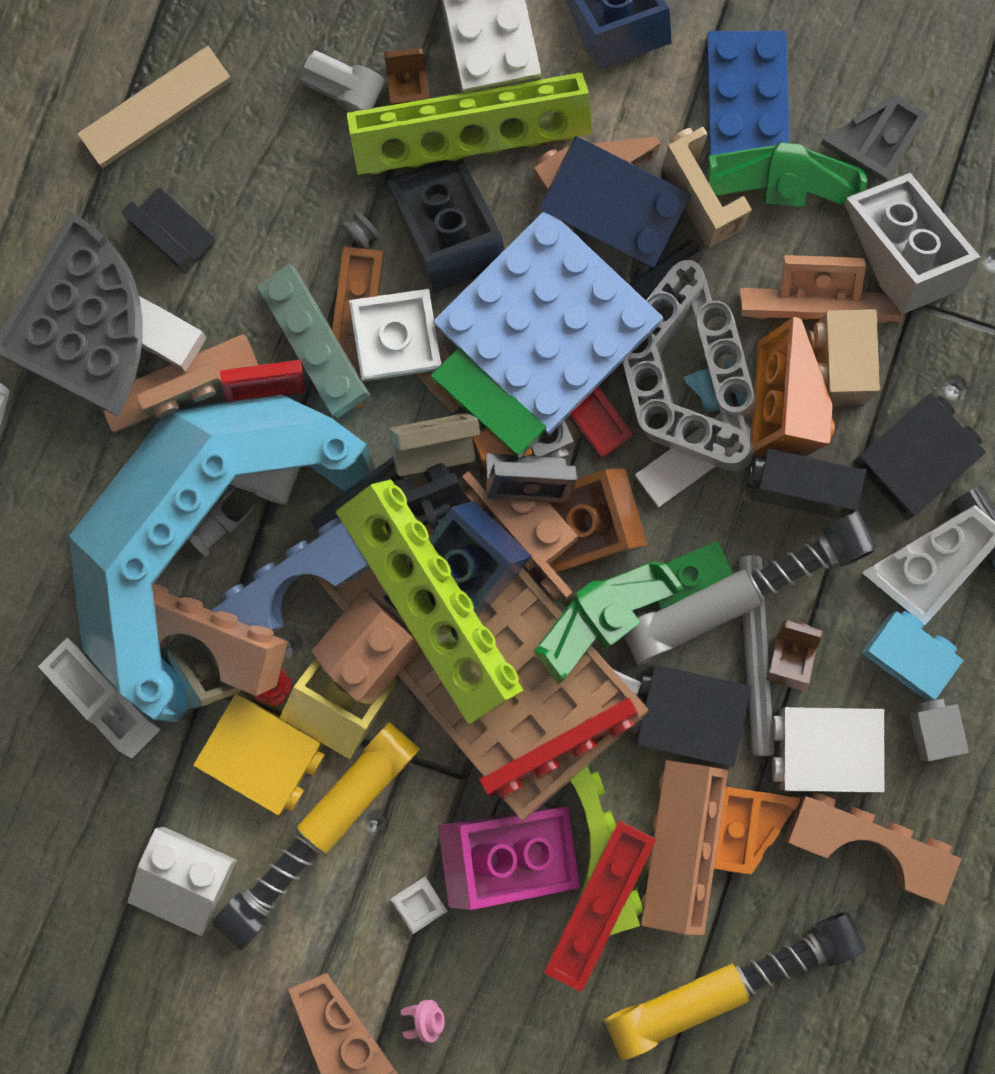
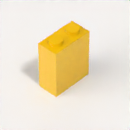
M235 694L193 766L273 813L282 815L286 809L292 812L300 801L305 790L299 786L307 773L313 776L321 765L325 754L320 752L324 744L244 696Z

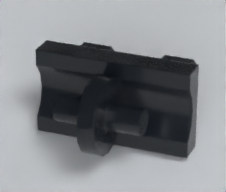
M443 463L427 468L424 474L428 483L415 489L409 479L402 478L393 482L405 494L407 505L416 520L424 526L430 524L433 531L439 525V520L444 518L452 507L467 503L455 474H450Z

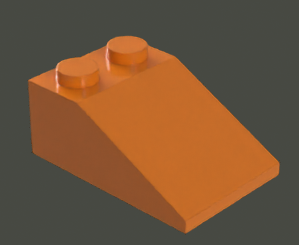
M793 317L759 340L757 344L754 381L757 406L752 414L750 432L753 456L761 457L769 448L806 457L830 444L834 434L833 404L801 318Z

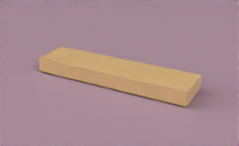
M206 46L77 134L103 169L232 82L231 77L210 47Z

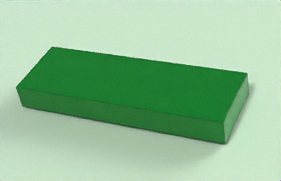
M458 348L431 374V379L470 415L478 418V422L518 459L546 433L545 429L547 426L513 395H509L461 348Z

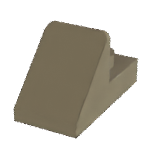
M196 638L167 649L168 661L185 685L188 709L201 707L240 692V689L220 681L216 659L210 649L199 639Z

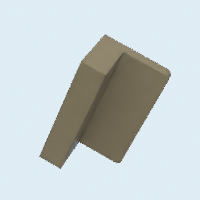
M462 413L389 428L396 474L406 476L425 472L427 468L439 463H443L445 467L473 462L475 460L472 436L480 435L478 418L468 413Z

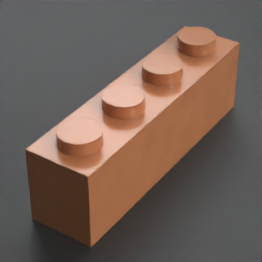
M666 760L665 769L659 779L660 803L653 820L654 838L657 840L647 861L649 877L647 891L641 902L644 910L641 926L685 935L705 934L728 770Z

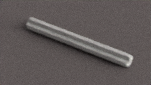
M746 555L739 559V571L745 569L746 572L753 574L754 568L758 570L763 569L761 556ZM764 598V600H761L762 606L742 615L747 685L751 686L748 713L750 745L753 756H770L774 754L770 681L766 680L769 660Z

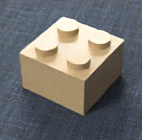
M876 309L827 310L819 322L815 324L814 331L809 332L808 339L833 404L832 406L865 405L880 391Z

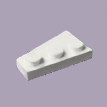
M974 505L867 568L862 573L926 625L995 547V521Z

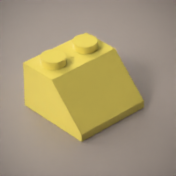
M315 657L294 686L280 719L346 758L351 759L395 688L398 679L394 678L373 705L357 702L326 673Z

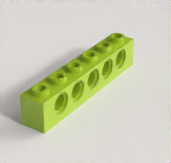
M582 72L347 113L358 175L366 173L380 174L389 169L407 166L419 167L425 163L441 160L455 161L464 156L482 153L495 154L505 149L522 146L535 147L545 142L573 140L575 135L581 137L593 134L589 92ZM551 111L554 112V113H552V114H550V115L544 116V114L547 113V112H551ZM515 118L511 122H504L507 119ZM476 125L474 128L464 129L467 126ZM430 132H437L436 134L431 136L426 135ZM390 139H398L395 142H386Z
M391 479L368 486L336 511L468 725L488 715L524 691L518 682V675L515 669L502 657L496 647L493 634L480 622L473 610L471 599L460 590L451 575L449 564L443 557L438 555L429 540L427 529L421 522L416 520L407 505L405 494L399 487L394 485ZM386 521L391 527V535L386 530ZM407 556L413 562V570L408 565ZM429 591L435 597L436 606L430 601ZM451 627L456 630L458 641L452 636ZM473 662L479 667L481 677L474 671Z

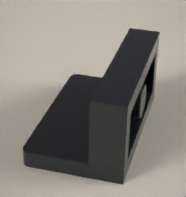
M157 188L140 207L131 201L121 211L126 221L184 274L216 242L213 234L161 188Z
M488 453L485 458L488 499L568 503L577 481L576 467L566 466L564 458L523 455L518 459L515 455Z

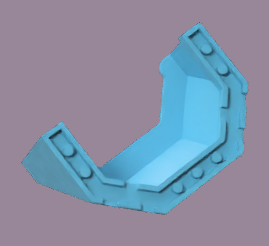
M284 395L180 407L176 412L162 417L69 535L82 650L121 695L154 720L180 722L189 709L186 702L184 683L172 665L160 656L152 584L236 476L309 466L341 491L345 492L370 474L375 468V464L367 444L332 418Z

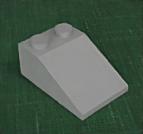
M911 173L846 198V208L879 286L902 314L966 288L980 256Z

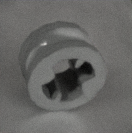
M359 211L353 213L352 221H344L342 223L344 230L362 249L370 247V240H378L380 238V234Z

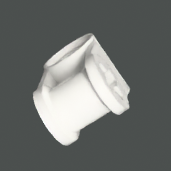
M300 467L239 475L234 478L230 485H235L237 488L252 492L269 501L287 505Z

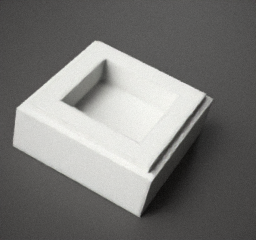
M426 876L391 898L392 903L412 934L448 911Z

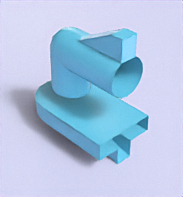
M737 359L725 361L727 369L732 367ZM703 369L684 376L685 383L700 397L704 410L707 412L720 410L709 369ZM735 391L739 406H742L746 402L745 394L741 391ZM730 395L728 396L726 401V404H728L729 406L732 405Z

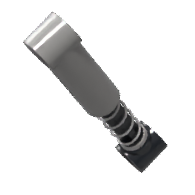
M854 512L834 521L823 529L824 535L820 536V538L818 537L816 543L812 545L805 543L804 549L794 554L787 552L786 558L777 562L771 560L770 565L761 570L754 568L753 574L743 569L658 612L648 613L639 617L638 620L641 623L623 636L637 666L657 660L670 653L675 647L762 606L761 600H764V595L772 591L778 593V588L788 583L795 585V580L805 575L811 577L813 571L823 566L827 569L830 565L838 563L841 567L848 566L877 551L879 548L861 513Z

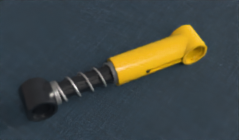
M391 722L387 723L364 749L361 756L298 824L297 828L300 836H294L295 841L287 850H282L283 855L274 865L269 864L270 870L262 879L256 878L258 883L253 889H247L244 894L238 892L216 915L211 924L242 951L269 921L267 915L270 913V909L275 907L274 901L280 894H286L288 885L294 879H300V872L306 865L313 864L312 858L317 853L322 854V851L326 854L329 853L390 781L413 759L420 748Z
M840 912L815 923L811 927L812 932L805 938L801 937L799 943L790 947L784 944L782 950L777 953L771 954L767 952L765 958L757 962L749 960L748 966L740 969L738 966L735 968L733 963L650 1001L629 1006L608 1016L604 1022L620 1059L626 1060L643 1054L667 1038L750 1002L749 992L755 995L758 988L767 984L773 987L774 981L783 977L790 979V974L801 969L807 971V966L814 963L816 965L827 963L828 966H836L860 956L866 951V948L850 912Z

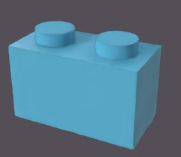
M897 611L888 614L861 654L924 700H936L964 660L955 654L957 651L956 646L939 635L934 639L922 630L924 624L914 615L906 611L902 614Z

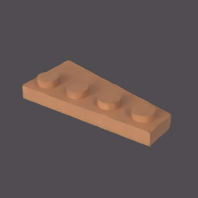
M326 972L287 988L320 1074H398Z

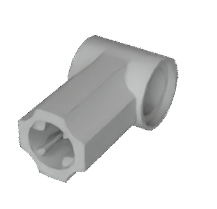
M316 50L309 55L300 78L301 84L337 100V103L348 112L372 109L386 82L381 75L361 65L351 67Z

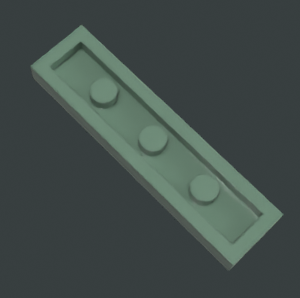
M287 264L257 286L333 416L339 418L371 396L295 267Z

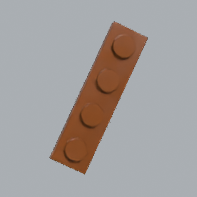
M343 246L332 331L361 378L349 300L379 296L384 253L378 250ZM367 381L363 382L365 387L367 386ZM362 401L352 409L363 410L364 401Z

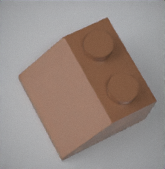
M363 589L313 648L312 652L326 673L357 702L373 705L420 649V646L407 625L367 589Z

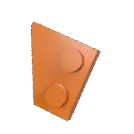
M726 787L714 869L752 874L762 860V856L767 848L773 844L781 832L780 829L793 810H796L799 806L800 798Z

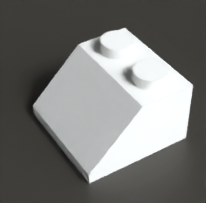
M166 827L155 828L137 867L127 903L203 936L237 860Z

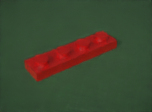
M630 697L479 780L490 797L497 794L500 799L509 797L523 788L522 780L533 774H536L538 779L543 778L559 769L558 761L573 753L576 759L597 748L595 740L610 733L612 738H615L631 730L635 726L632 720L639 717L638 712Z
M620 820L617 821L544 970L545 974L580 992L583 991L657 839Z

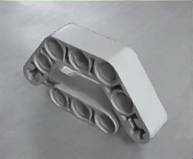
M684 260L671 268L646 299L656 311L664 307L673 309L672 317L662 322L646 338L648 346L643 352L631 353L623 361L636 416L640 427L651 441L723 469L735 472L749 466L753 458V449L745 420L750 418L755 412L757 406L756 396L732 311L724 302L712 301L703 268L692 260ZM695 279L696 285L694 287L687 284L683 288L681 284L683 280L691 282ZM679 297L682 300V304H679L677 301ZM693 313L696 317L723 422L673 403L661 353ZM721 316L727 320L726 325L718 331H711L706 328L707 322L713 317ZM733 354L737 357V361L732 367L722 369L716 366L720 356ZM655 376L658 378V383L654 389L650 391L639 389L640 381L644 377ZM735 391H741L748 395L746 402L740 407H731L726 404L728 396ZM658 413L668 415V422L663 428L657 430L649 428L648 424L652 416ZM701 427L706 430L704 439L699 443L692 444L685 440L686 434L692 428ZM716 434L720 444L733 447L735 442H738L742 452H734L729 457L723 446L715 444Z

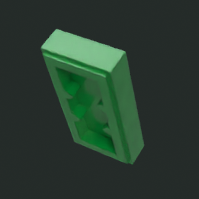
M718 540L666 563L682 584L683 590L672 597L656 602L659 610L733 574Z

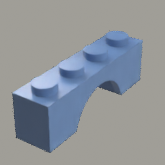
M337 518L322 526L317 531L320 537L310 544L304 540L287 550L285 554L288 559L276 566L272 562L257 570L253 574L255 581L245 588L242 584H239L221 595L224 602L212 609V611L228 612L236 615L241 623L249 626H263L276 632L284 626L282 617L284 596L290 585L297 578L304 574H312L324 578L334 586L351 582L371 567L344 524Z

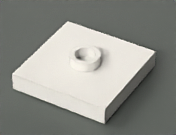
M429 289L349 300L362 382L431 372L441 365Z

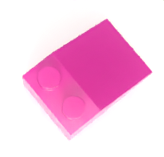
M569 806L536 810L524 822L516 813L438 825L448 905L450 908L474 910L580 888Z

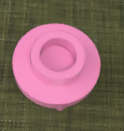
M423 1000L419 1005H412L401 1010V1015H411L415 1018L416 1027L415 1029L404 1031V1038L415 1039L419 1037L425 1043H432L438 1039L443 1031L445 1020L442 1010L435 1001Z

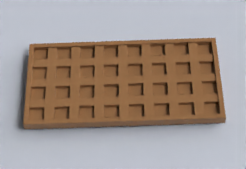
M423 477L413 488L415 489L427 484L426 477ZM386 521V530L391 535V527ZM430 524L425 525V528L427 529L430 537V535L433 533V530ZM407 556V562H408V564L411 562V559H410L409 556ZM371 568L351 582L334 586L322 577L313 575L343 612L363 589H367L404 622L400 614L383 598L386 592ZM523 568L510 585L478 618L482 625L493 634L497 649L504 660L515 669L518 675V682L524 691L488 715L468 725L421 648L398 674L401 680L483 776L492 773L630 697L639 716L632 720L634 725L649 712L648 708L592 645L586 650L565 680L558 685L534 653V650L563 613ZM473 662L474 671L481 677L479 667ZM608 733L595 740L598 747L576 759L572 753L559 760L560 768L540 779L537 778L536 774H533L522 780L523 788L504 798V800L524 822L622 735L612 738L611 734Z

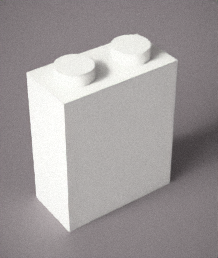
M779 708V716L773 717V740L779 741V757H773L772 777L774 782H779V790L884 792V709Z

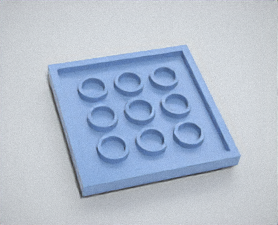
M543 211L433 322L440 331L458 348H461L509 395H513L547 426L545 429L546 433L550 435L663 322V316L560 219Z

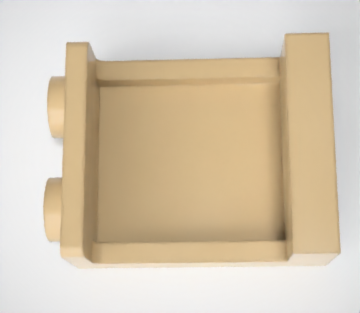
M704 127L694 132L691 128H687L670 139L671 144L668 145L661 169L669 183L691 194L685 211L708 250L741 232L752 209L744 196L724 207L721 206L695 160L700 157L707 132Z

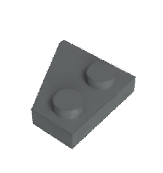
M894 93L879 102L873 109L862 112L854 117L851 122L834 132L830 131L827 133L820 144L883 183H886L929 113Z

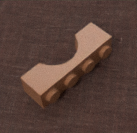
M152 584L160 649L173 644L180 634H188L202 641L210 649L216 659L221 682L255 696L277 687L287 645L286 640L273 636L274 632L269 628L246 625L239 622L238 617L234 614L223 611H211L204 608L203 603L199 600L176 597L169 594V590L166 587Z
M813 791L811 798L799 796L800 804L793 812L783 838L784 842L818 856L828 858L837 848L855 840L871 841L880 846L891 858L896 871L898 888L935 903L945 904L962 859L950 854L952 846L928 837L927 843L924 844L911 838L913 830L890 822L888 829L874 824L875 815L855 807H851L850 813L834 808L837 800Z

